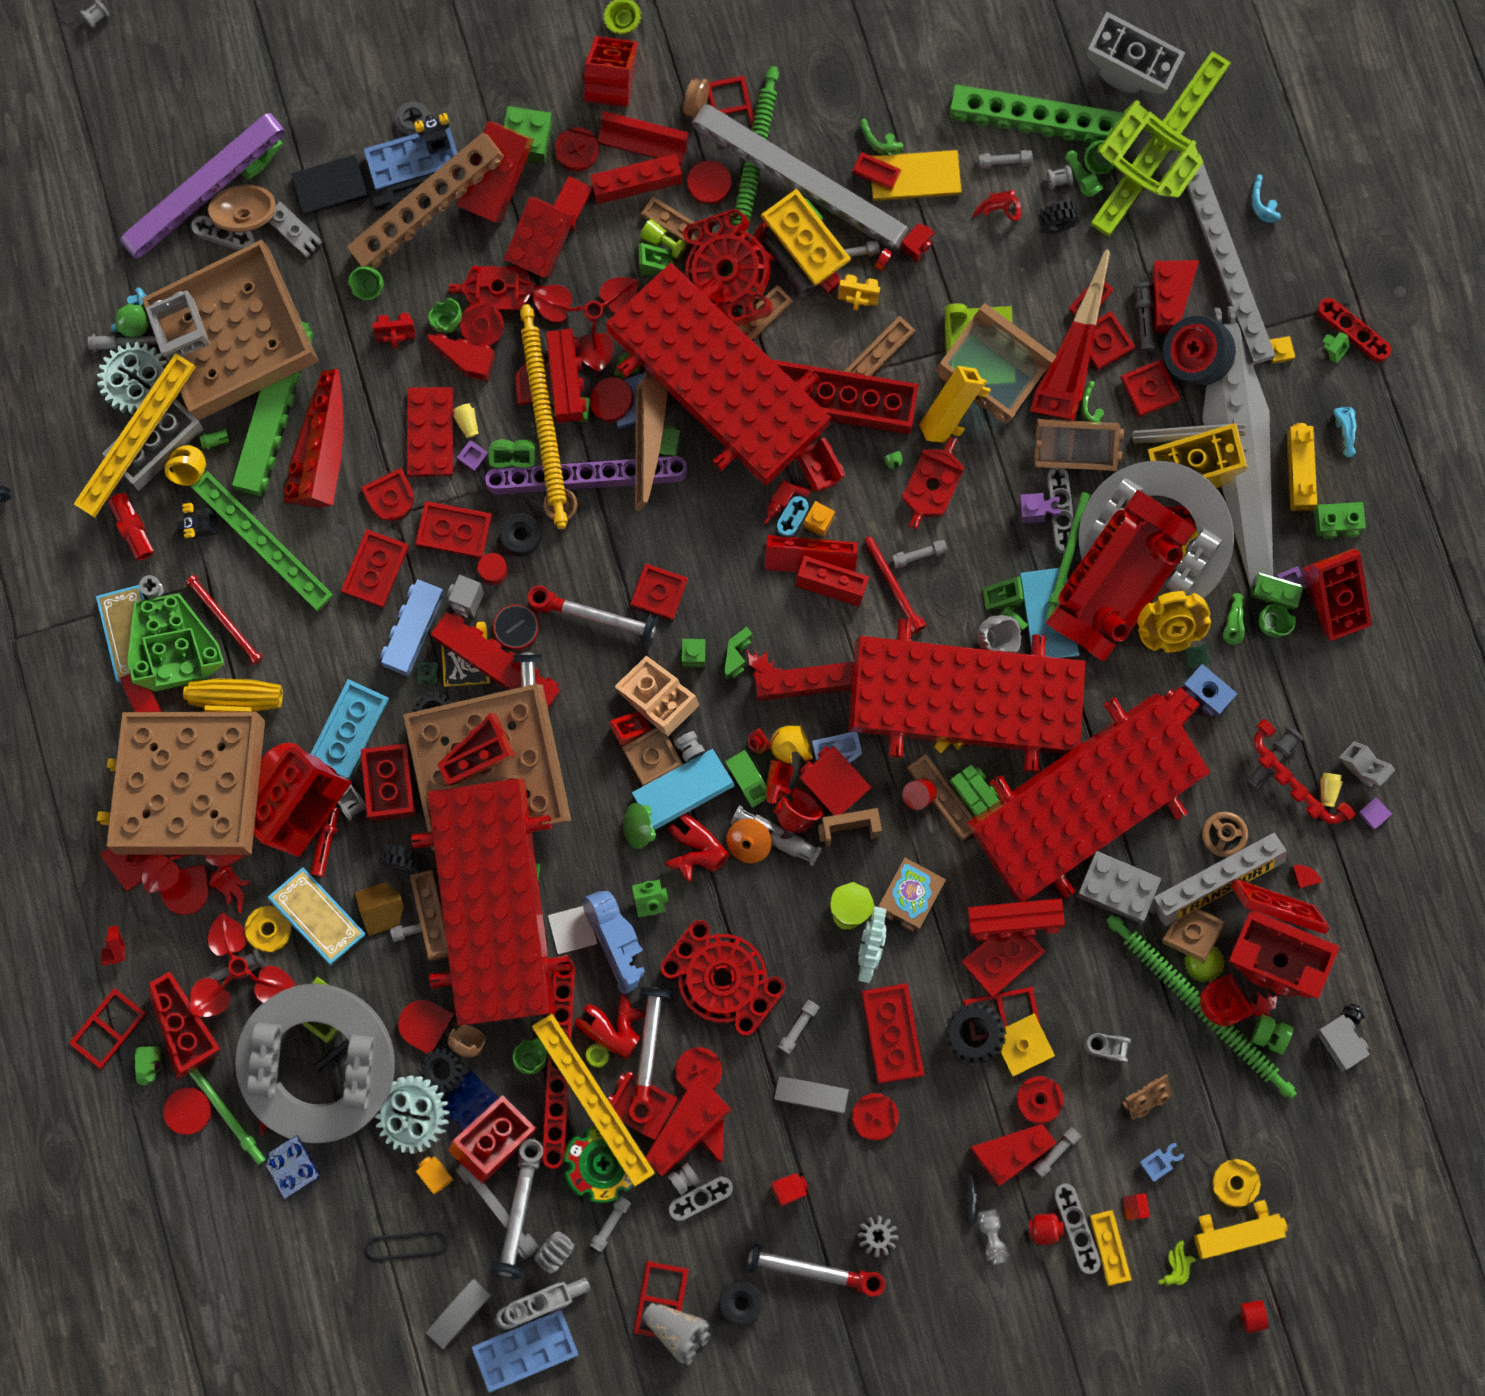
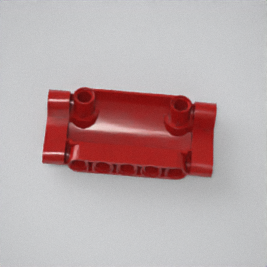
M1137 489L1125 508L1118 510L1111 517L1062 588L1058 596L1059 603L1047 619L1046 624L1082 645L1095 657L1105 662L1116 646L1115 642L1123 641L1129 636L1137 623L1142 609L1152 602L1177 564L1182 560V546L1188 543L1197 528Z

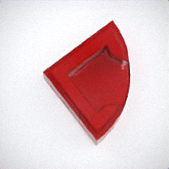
M1304 865L1292 866L1298 889L1322 883L1320 876L1312 868Z

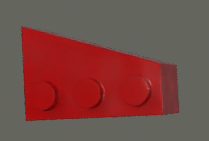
M1199 260L1154 261L1151 268L1154 334L1169 333V330L1178 321H1181Z
M489 713L437 765L446 785L455 786L515 757V753L497 714Z
M1040 1124L972 1146L969 1149L998 1187L1054 1146L1056 1141L1044 1125Z

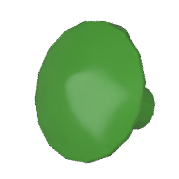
M640 803L631 804L627 808L623 819L625 838L629 845L635 849L644 848L656 836L650 817L651 808Z

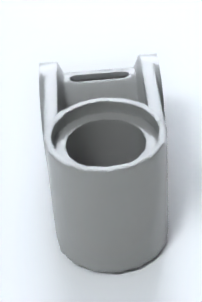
M350 785L338 802L340 809L349 822L354 815L363 809L367 810L366 804L359 793Z
M1095 1033L1085 1039L1084 1049L1091 1056L1127 1063L1126 1054L1131 1039ZM1093 1038L1101 1042V1049L1099 1051H1095L1091 1047V1040Z

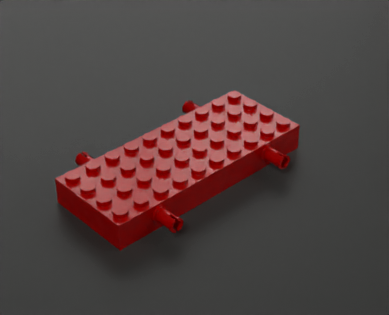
M670 263L606 322L607 332L630 354L627 359L617 366V369L620 373L623 372V376L627 378L632 371L639 365H642L726 448L719 456L712 460L716 467L719 466L718 469L720 471H723L724 468L737 458L764 486H767L830 426L831 417L806 393L820 378L816 373L813 375L814 371L809 369L797 382L793 381L710 300L718 291L724 288L720 280L717 282V277L714 276L702 289H698L680 270Z
M898 619L897 639L859 636L855 640L848 732L890 736L889 757H903L904 738L963 743L1025 751L1024 771L1029 772L1030 770V772L1035 773L1039 772V752L1066 755L1081 744L1085 661L1047 657L1045 655L1046 635H1041V637L1040 634L1032 635L1031 654L1027 655L913 642L910 640L912 620L907 619V622H905V619Z
M1153 694L1127 713L1124 712L1117 698L1114 697L1109 700L1110 703H1104V707L1114 722L1013 791H1011L1002 775L995 778L997 781L992 780L990 782L1000 800L966 824L1015 900L1025 902L1052 882L1062 898L1065 899L1070 896L1069 892L1071 894L1075 892V889L1065 876L1069 870L1164 804L1167 805L1175 820L1183 818L1181 814L1183 816L1187 815L1188 812L1178 799V795L1208 775L1210 771L1164 696Z
M518 778L428 791L432 832L412 834V840H422L421 842H413L412 845L414 849L429 846L435 847L450 972L430 974V980L439 979V982L430 983L431 988L452 986L457 1026L554 1013L555 1006L550 972L569 971L570 964L561 965L560 963L569 962L570 959L568 955L548 958L532 832L552 829V823L542 824V822L551 821L550 815L530 818L525 779Z

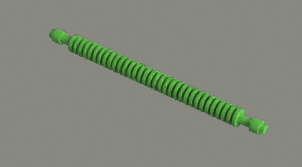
M770 66L766 70V86L760 90L752 131L766 140L768 139L772 113L777 97L774 85L778 82L779 72L775 66ZM745 160L735 209L747 216L750 224L761 169ZM741 217L734 219L733 226H737L740 223ZM725 262L727 269L723 277H727L732 273L733 264Z
M1112 914L1106 921L1114 932L1117 931L1126 940L1123 944L1126 946L1129 943V950L1134 947L1135 949L1132 953L1135 954L1138 951L1139 954L1136 957L1139 959L1143 956L1141 962L1143 963L1147 960L1148 962L1145 966L1148 967L1151 964L1150 970L1156 969L1154 974L1160 973L1161 975L1158 978L1161 980L1164 977V984L1169 981L1170 983L1167 987L1170 988L1173 985L1174 988L1171 991L1174 993L1178 990L1176 996L1179 997L1182 994L1183 996L1180 1000L1183 1001L1186 998L1185 1004L1191 1003L1189 1008L1192 1010L1195 1007L1196 1009L1193 1011L1195 1014L1200 1011L1198 1017L1201 1018L1204 1013L1200 1006V996L1197 997L1200 992L1197 990L1193 993L1192 991L1195 987L1192 986L1189 989L1188 987L1191 983L1188 981L1184 984L1187 980L1185 977L1181 980L1179 979L1182 974L1179 973L1176 976L1177 970L1171 971L1173 966L1167 967L1166 965L1169 963L1167 960L1162 963L1163 956L1159 959L1157 958L1160 955L1159 952L1155 955L1153 954L1156 950L1154 947L1149 950L1151 947L1150 943L1145 946L1144 944L1147 941L1144 939L1141 942L1142 936L1136 937L1137 931L1132 934L1123 925L1124 922L1118 916L1115 917ZM1206 1016L1202 1019L1204 1023L1209 1020ZM1209 1020L1206 1025L1209 1027L1213 1024L1211 1030L1214 1031L1217 1028L1218 1030L1215 1034L1219 1035L1222 1033L1220 1038L1224 1039L1226 1037L1227 1039L1224 1042L1227 1044L1230 1041V1048L1235 1045L1236 1047L1233 1051L1236 1053L1240 1050L1237 1055L1240 1057L1244 1054L1242 1060L1245 1061L1248 1058L1249 1060L1246 1064L1249 1066L1253 1063L1251 1068L1254 1070L1257 1067L1255 1072L1257 1074L1262 1072L1260 1074L1261 1078L1267 1076L1264 1079L1266 1083L1271 1080L1285 1098L1292 1099L1296 1095L1295 1087L1289 1081L1285 1082L1277 1074L1279 1068L1276 1067L1273 1070L1272 1068L1275 1065L1273 1063L1268 1065L1270 1060L1264 1061L1266 1058L1264 1054L1259 1057L1262 1052L1258 1050L1255 1053L1254 1051L1257 1047L1253 1046L1250 1048L1253 1043L1250 1041L1246 1044L1248 1038L1245 1037L1242 1040L1241 1038L1244 1035L1242 1033L1237 1035L1239 1030L1233 1031L1234 1025L1230 1027L1219 1026Z

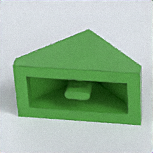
M644 243L638 244L641 276L658 275L670 263L675 266L674 257L671 254L672 251Z
M1014 577L983 588L986 610L1005 609L1008 606L1010 608L1021 607L1023 592L1020 577Z

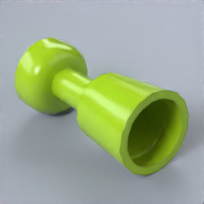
M650 219L643 227L640 238L656 246L662 243L672 250V257L679 260L684 254L688 243L684 240L675 242L666 236L667 231Z

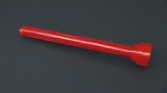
M866 537V546L907 619L912 620L911 635L926 628V623L922 617L920 618L919 615H915L873 538Z

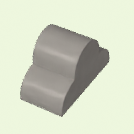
M1106 12L1086 54L1092 63L1101 68V77L1112 87L1128 93H1136L1142 89L1154 94H1163L1167 91L1185 52Z

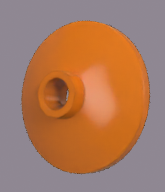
M741 819L735 822L728 830L726 837L727 846L736 859L745 863H757L769 854L772 847V838L769 830L761 822L754 819ZM744 841L750 842L751 846L747 847Z

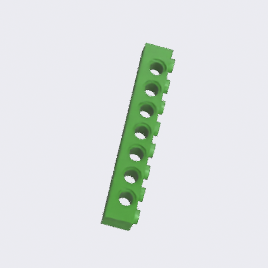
M955 84L949 117L959 122L973 121L983 126L991 124L997 125L1001 129L1015 128L1024 133L1038 132L1047 137L1056 135L1062 136L1066 140L1079 139L1092 144L1095 141H1105L1125 113ZM976 104L979 108L971 109L968 105ZM998 108L1001 112L993 113L990 109ZM1018 111L1022 116L1016 117L1012 112ZM1041 115L1044 119L1036 120L1034 116ZM1056 119H1063L1066 123L1059 124L1056 122ZM1083 122L1088 127L1081 128L1077 123ZM1106 126L1109 131L1104 132L1099 127Z

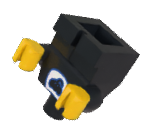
M443 113V116L440 114L437 119H434L433 115H428L425 117L426 122L419 120V123L417 121L414 122L418 136L425 138L429 155L451 149L445 131L449 128V119L446 113Z
M192 503L182 505L184 507L182 510L186 514H184V521L177 522V529L179 531L184 530L186 533L184 534L185 538L197 539L198 536L217 535L216 512L207 507L197 510Z

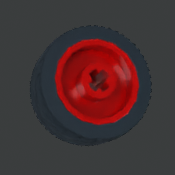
M1189 316L1178 321L1167 333L1163 345V356L1168 369L1178 379L1192 385L1204 386L1220 381L1230 371L1236 357V346L1230 331L1220 322L1205 316Z

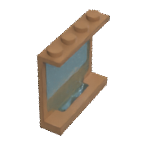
M984 303L935 371L941 379L948 381L957 366L977 369L981 379L987 381L984 387L990 388L991 391L987 397L977 395L974 399L975 403L979 407L986 408L993 413L994 418L998 421L1008 424L1045 370L1057 356Z

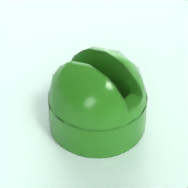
M900 451L883 457L886 465L891 469H895L894 463L898 467L903 463Z

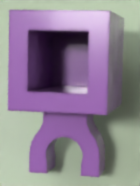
M1043 493L1021 495L1022 524L1045 522V514L1061 516V509L1054 510L1051 507L1054 503H1060V498L1052 497L1048 501H1044Z

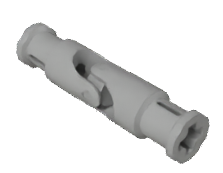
M742 806L738 807L732 818L731 824L741 819H754L761 822L768 830L772 831L773 846L793 857L798 856L808 861L811 866L814 865L822 850L820 847L816 848L806 843L804 838L783 829L758 814L755 816L743 810Z

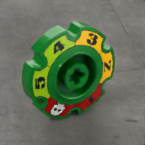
M596 1126L583 1130V1138L574 1136L564 1151L563 1162L569 1165V1169L563 1173L565 1180L571 1190L578 1196L586 1192L588 1194V1201L610 1202L618 1199L617 1192L619 1190L627 1192L633 1183ZM604 1161L605 1164L602 1167H597V1162Z

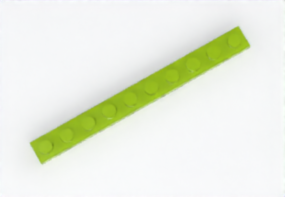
M1212 51L1162 122L1177 133L1182 134L1231 62ZM1152 136L1132 165L1151 178L1171 148ZM1124 175L1091 222V226L1110 237L1144 187Z

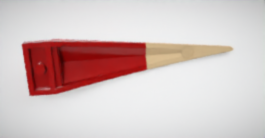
M1107 249L1104 251L1082 304L1056 354L1057 357L1049 366L1036 389L1030 409L1034 414L1074 421L1079 401H1082L1110 255Z

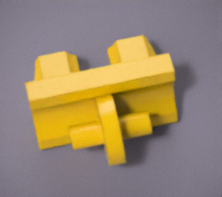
M847 274L844 280L840 281L838 299L845 300L847 303H853V310L858 311L859 305L877 306L880 292L878 281L869 278L865 284L857 283V277Z

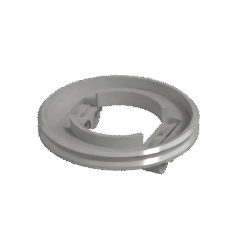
M1141 462L1112 474L1095 490L1083 512L1079 529V547L1082 560L1111 517L1118 510L1125 508L1137 489L1148 496L1169 497L1181 503L1191 513L1197 526L1198 537L1188 548L1186 555L1177 565L1172 576L1166 580L1151 603L1157 602L1159 596L1175 591H1184L1186 596L1195 593L1205 598L1218 585L1227 571L1234 546L1233 521L1228 506L1220 492L1200 473L1173 462Z
M326 984L294 986L268 999L251 1015L245 1024L236 1051V1074L239 1087L253 1113L275 1132L287 1138L307 1143L336 1141L364 1127L385 1103L395 1072L392 1041L378 1014L355 994ZM314 1021L331 1025L343 1033L349 1040L348 1058L346 1059L348 1065L344 1082L345 1091L342 1098L327 1104H310L295 1098L283 1087L281 1082L277 1083L281 1035L299 1023Z

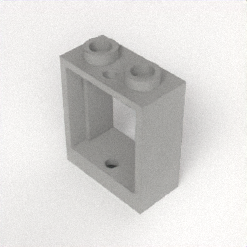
M187 290L177 292L172 297L156 301L151 306L146 307L161 354L168 362H170L175 353L183 357L210 345L195 300ZM189 307L196 330L168 342L160 319Z

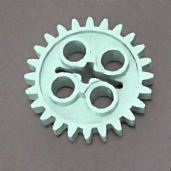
M138 342L135 343L134 348L129 343H126V349L124 350L121 346H118V353L111 350V359L104 357L103 359L107 364L99 365L104 373L97 374L98 378L102 380L97 384L100 388H103L100 393L102 396H106L105 401L108 404L112 402L111 406L114 409L120 406L122 413L128 408L131 415L134 414L135 409L139 408L168 365L166 360L162 361L164 359L161 353L157 354L156 348L153 347L149 351V346L146 343L141 348ZM137 360L133 367H127L129 361ZM118 368H123L134 378L138 377L142 383L151 386V388L147 389L137 380H131L126 373L118 370ZM155 372L154 377L151 379L145 378L147 373ZM124 378L120 385H114L116 379ZM135 390H142L138 397L132 396Z
M874 907L871 921H867L866 928L863 931L862 941L865 944H860L858 953L860 965L858 981L870 983L874 968L877 969L883 950L879 946H884L886 938V927L884 925L886 909Z
M407 1076L406 1079L401 1077L398 1078L397 1082L393 1081L389 1095L380 1109V1114L375 1115V1118L381 1119V1122L376 1127H383L384 1129L380 1136L387 1135L386 1144L394 1142L393 1149L401 1147L402 1153L410 1150L411 1154L417 1153L418 1150L423 1152L426 1151V1147H434L433 1141L441 1140L438 1133L446 1132L441 1126L449 1123V1121L443 1119V1115L449 1114V1111L443 1110V1107L448 1102H441L440 1099L444 1093L436 1094L438 1086L430 1087L431 1080H424L422 1082L421 1076L415 1077V1079L413 1076ZM402 1095L406 1098L405 1106L401 1103ZM423 1100L427 1103L426 1111L422 1107ZM394 1109L399 1110V1111H401V1112L410 1111V1113L413 1114V1115H419V1116H423V1115H424V1116H428V1117H430V1121H429L428 1119L423 1118V1117L414 1118L413 1115H410V1114L395 1113V1112H394ZM398 1118L401 1120L402 1123L400 1129L397 1127ZM419 1123H420V1124L422 1125V1127H423V1132H422V1134H420L419 1131H418V1124H419Z

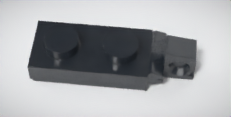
M429 176L387 187V190L382 192V196L372 198L375 210L387 209L390 211L428 179Z

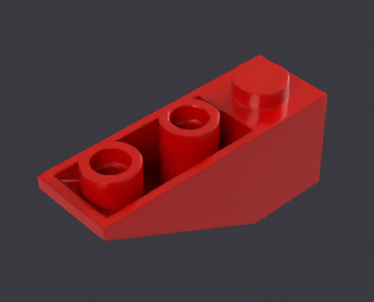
M428 334L430 345L465 376L489 381L495 360L494 350L484 344H478V346L471 345L463 339L450 340L442 334H435V336Z

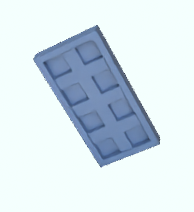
M450 127L445 131L451 149L429 155L425 138L418 136V134L365 148L364 152L376 191L386 190L387 187L422 177H430L457 154Z
M562 1310L472 1347L489 1392L579 1355Z

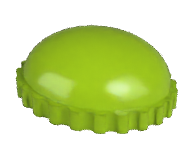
M633 0L611 1L604 13L607 28L611 32L620 35H626L631 33V31H635L641 20V12L638 5Z
M1214 946L1205 963L1186 955L1184 965L1187 974L1190 975V978H1194L1195 981L1198 980L1199 982L1203 981L1206 983L1207 981L1215 980L1223 971L1222 968L1225 961L1223 960L1222 952L1218 950V947Z

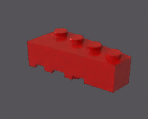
M170 971L149 983L148 994L177 1080L216 1058L220 1048L201 1018L190 1013V1001Z
M698 1074L646 1156V1160L661 1176H666L732 1111L727 1103Z

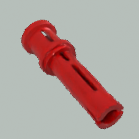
M334 807L329 814L331 815L329 824L328 816L318 830L319 836L310 875L325 876L332 837L337 833L338 815L342 812L339 808ZM323 844H324V849H323V854H322L321 863H319V861H320V856H321V851H322V847H323Z

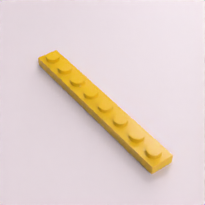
M174 354L74 502L75 506L95 518L196 368L194 364L178 354Z
M553 1014L533 1025V1030L634 1187L654 1175L655 1172Z

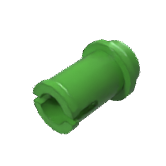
M226 429L210 434L204 432L202 436H199L203 449L207 448L210 450V447L229 443Z
M1008 606L1000 615L1016 619L1020 626V632H1022L1028 624L1014 612V607L1011 609Z

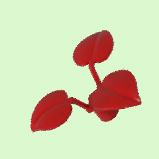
M617 277L607 280L599 290V296L605 301L604 303L590 301L586 306L570 308L569 306L572 303L571 293L566 287L555 284L535 290L533 292V299L539 313L551 322H562L566 318L567 311H583L584 317L592 322V335L587 334L579 339L580 350H576L577 355L581 357V361L596 372H601L612 358L614 345L607 333L603 332L596 335L597 320L603 313V307L608 305L610 311L617 313L637 294L638 280L630 277Z
M166 855L149 856L142 869V882L146 892H162L175 886L180 877V870L178 865L172 861L188 855H173L169 859ZM205 855V858L212 865L225 866L238 861L244 855Z
M221 913L210 928L208 945L210 950L217 956H223L228 953V956L232 959L229 962L228 975L221 985L213 978H203L196 982L190 994V1013L199 1017H212L222 1013L228 1007L231 1000L230 994L224 988L232 978L241 979L248 975L254 982H257L254 993L262 1003L275 994L294 987L295 983L285 971L276 966L261 968L259 978L255 977L251 970L247 969L248 964L246 960L232 954V952H240L245 947L247 942L245 929L240 923L231 919L225 913Z

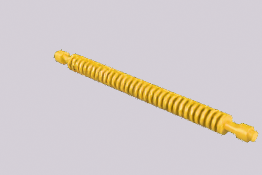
M526 304L520 310L521 320L524 321L525 326L521 330L549 499L548 503L554 506V525L557 526V529H564L568 520L567 514L563 510V504L567 500L539 329L533 326L534 312L530 305Z

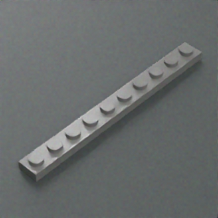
M1202 164L1186 186L1229 303L1235 309L1236 321L1252 364L1274 359V350L1204 164Z

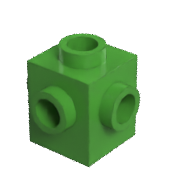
M660 880L632 885L638 917L666 912L664 902L669 901L666 888L661 889Z

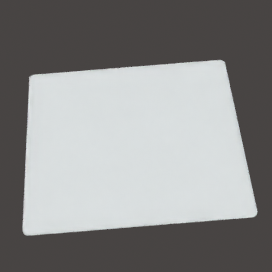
M583 906L548 915L558 954L597 944L594 929L590 926L585 916Z

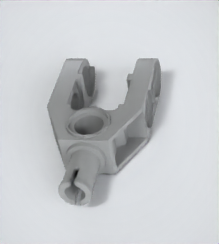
M584 1277L568 1285L564 1282H559L499 1310L495 1318L496 1323L501 1329L507 1330L566 1307L572 1302V1298L590 1292L589 1283ZM503 1312L505 1317L504 1319L510 1325H506L502 1322L501 1315Z

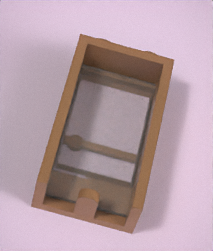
M1037 419L1034 465L1035 467L1117 471V465L1122 463V451H1119V442H1123L1124 429H1120L1119 423Z

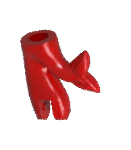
M685 813L679 816V818L685 825L691 828L686 835L672 823L667 829L676 841L686 846L697 848L701 852H690L684 856L673 858L664 864L671 869H680L682 877L686 881L691 882L694 865H700L711 872H715L728 859L729 853L702 824Z
M621 994L617 1033L602 1010L587 1004L583 1010L596 1019L592 1025H589L588 1022L577 1017L574 1024L585 1035L602 1047L628 1059L641 1039L632 1029L631 1021L645 1017L646 1013L641 1009L632 1008L627 996Z

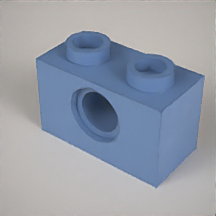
M1203 664L1182 687L1189 696L1199 702L1205 714L1210 717L1213 715L1215 718L1221 714L1237 695L1233 689ZM1202 689H1211L1213 697H1205Z

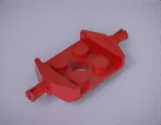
M473 266L463 285L449 284V294L463 293L470 306L482 302L491 304L498 310H521L523 305L529 304L535 290L547 286H534L526 269L522 267ZM496 282H501L504 284V288L496 292L492 290V285Z
M949 436L943 449L922 451L921 457L902 495V500L914 514L908 525L910 528L914 525L913 529L917 530L921 519L924 517L937 518L944 515L965 468L952 453L958 441L956 438L950 444L953 437ZM929 480H935L938 482L939 488L929 490L926 483Z

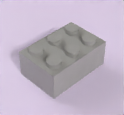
M1096 851L1076 897L1133 922L1142 924L1161 878Z

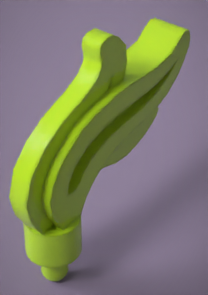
M1179 1241L1175 1245L1174 1256L1173 1251H1169L1168 1260L1173 1271L1171 1275L1164 1276V1279L1158 1281L1160 1285H1182L1188 1280L1190 1264L1195 1262V1258L1192 1256L1185 1257L1183 1251L1184 1241Z

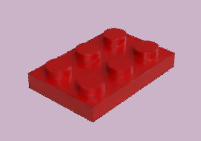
M425 501L415 544L419 547L481 559L484 556L492 514Z
M366 529L341 592L385 608L409 549V544Z
M1014 933L1012 938L999 939V935H992L989 940H986L961 963L991 997H994L1043 955L1045 951L1032 936L1023 937L1022 933Z

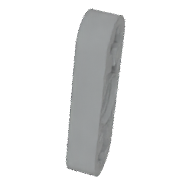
M198 216L192 221V230L198 238L236 250H241L255 243V239L250 231L235 233L236 237L244 239L247 236L249 242H244L242 245L239 239L234 238V232L229 231V235L225 239L218 238L217 233L221 228L216 226L209 217ZM205 223L208 229L200 231L198 225L202 226Z
M719 1177L674 1200L669 1207L670 1215L675 1220L682 1221L728 1198L733 1191L732 1182L728 1178ZM718 1182L727 1183L729 1185L726 1189L727 1193L724 1195L722 1192L714 1194L717 1199L712 1201V1196L706 1188L711 1186L713 1191L718 1188ZM698 1192H704L708 1196V1202L704 1206H699L694 1201V1197ZM690 1197L691 1204L696 1210L691 1212L689 1207L684 1210V1216L675 1215L673 1212L676 1209L675 1205L677 1203L681 1206L688 1204L685 1199Z

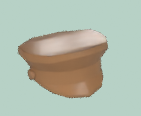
M694 78L691 80L683 105L685 116H691L695 119L702 106L707 103L709 93V81L707 79L698 80Z

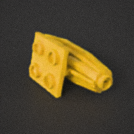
M216 678L189 682L188 686L184 687L183 697L184 700L188 701L189 705L205 708V712H253L281 708L283 689L281 685L259 680Z

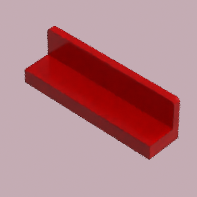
M603 111L601 117L602 127L598 137L599 144L653 158L676 154L679 164H683L689 143V132Z
M768 535L765 569L798 573L804 556L856 572L858 542Z

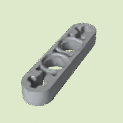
M1052 468L1047 476L1049 499L1057 494H1063L1067 499V502L1063 505L1056 503L1051 505L1054 510L1061 509V516H1066L1069 519V525L1061 527L1057 524L1059 516L1051 515L1055 547L1058 552L1064 554L1066 548L1063 544H1060L1063 540V532L1071 531L1074 521L1069 476L1064 468ZM1055 473H1059V476L1063 477L1058 489H1056V479H1052ZM1067 532V534H1066L1067 541H1068L1070 532Z
M1061 1184L1055 1189L1054 1198L1078 1267L1083 1273L1093 1274L1098 1271L1101 1263L1080 1201L1073 1186ZM1062 1188H1065L1066 1191H1071L1068 1199L1070 1204L1075 1201L1076 1206L1063 1210L1062 1205L1065 1206L1067 1204L1064 1198L1060 1199L1059 1194L1062 1193ZM1074 1210L1078 1212L1080 1219L1077 1224H1070L1067 1221L1066 1216L1069 1211ZM1079 1233L1085 1234L1088 1238L1087 1245L1084 1247H1078L1075 1244V1236ZM1091 1247L1092 1252H1088V1256L1096 1262L1092 1265V1270L1089 1267L1083 1266L1086 1258L1084 1254L1079 1256L1078 1251H1085Z

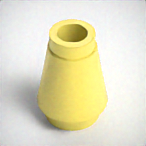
M470 403L453 409V417L466 436V439L477 436L479 433L475 410L471 408Z
M1323 773L1322 778H1320V799L1323 806H1335L1343 783L1341 781L1342 775Z

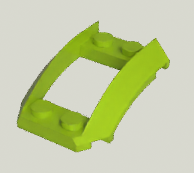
M1135 100L1124 111L1125 114L1103 144L1099 145L1098 152L1119 171L1142 187L1157 195L1177 198L1203 164L1201 154H1198L1195 146L1196 142L1171 129L1153 113L1146 111L1138 100ZM1142 129L1173 150L1181 153L1160 183L1142 173L1123 158V155Z

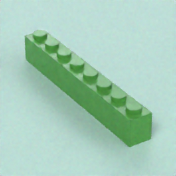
M302 322L312 343L313 332H311L312 330L308 323ZM299 372L260 391L232 483L235 491L262 498L263 492L268 490L270 482L268 475L270 470L273 471L275 467L276 457L274 455L276 449L279 450L281 447L282 436L280 435L282 428L287 426L288 408L292 407L295 395L293 391L295 386H299L301 380Z

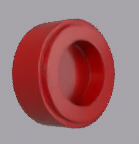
M884 248L874 267L875 269L883 271L892 254L891 251Z

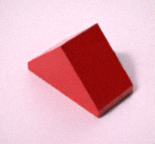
M638 711L608 722L609 729L620 747L652 730L644 716Z

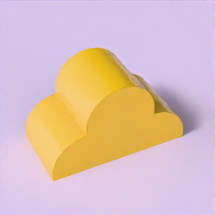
M1236 423L1148 449L1151 461L1173 462L1189 467L1207 478L1216 488L1228 484L1232 481L1231 477L1239 475L1248 469Z

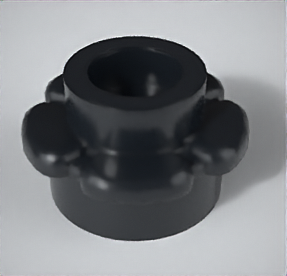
M1351 1003L1343 1008L1345 1018L1349 1017L1354 1024H1360L1361 1020L1365 1018L1363 1008L1357 1004Z

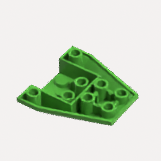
M179 593L134 602L127 660L133 684L154 691L185 686L189 682L205 680L224 665L219 644Z

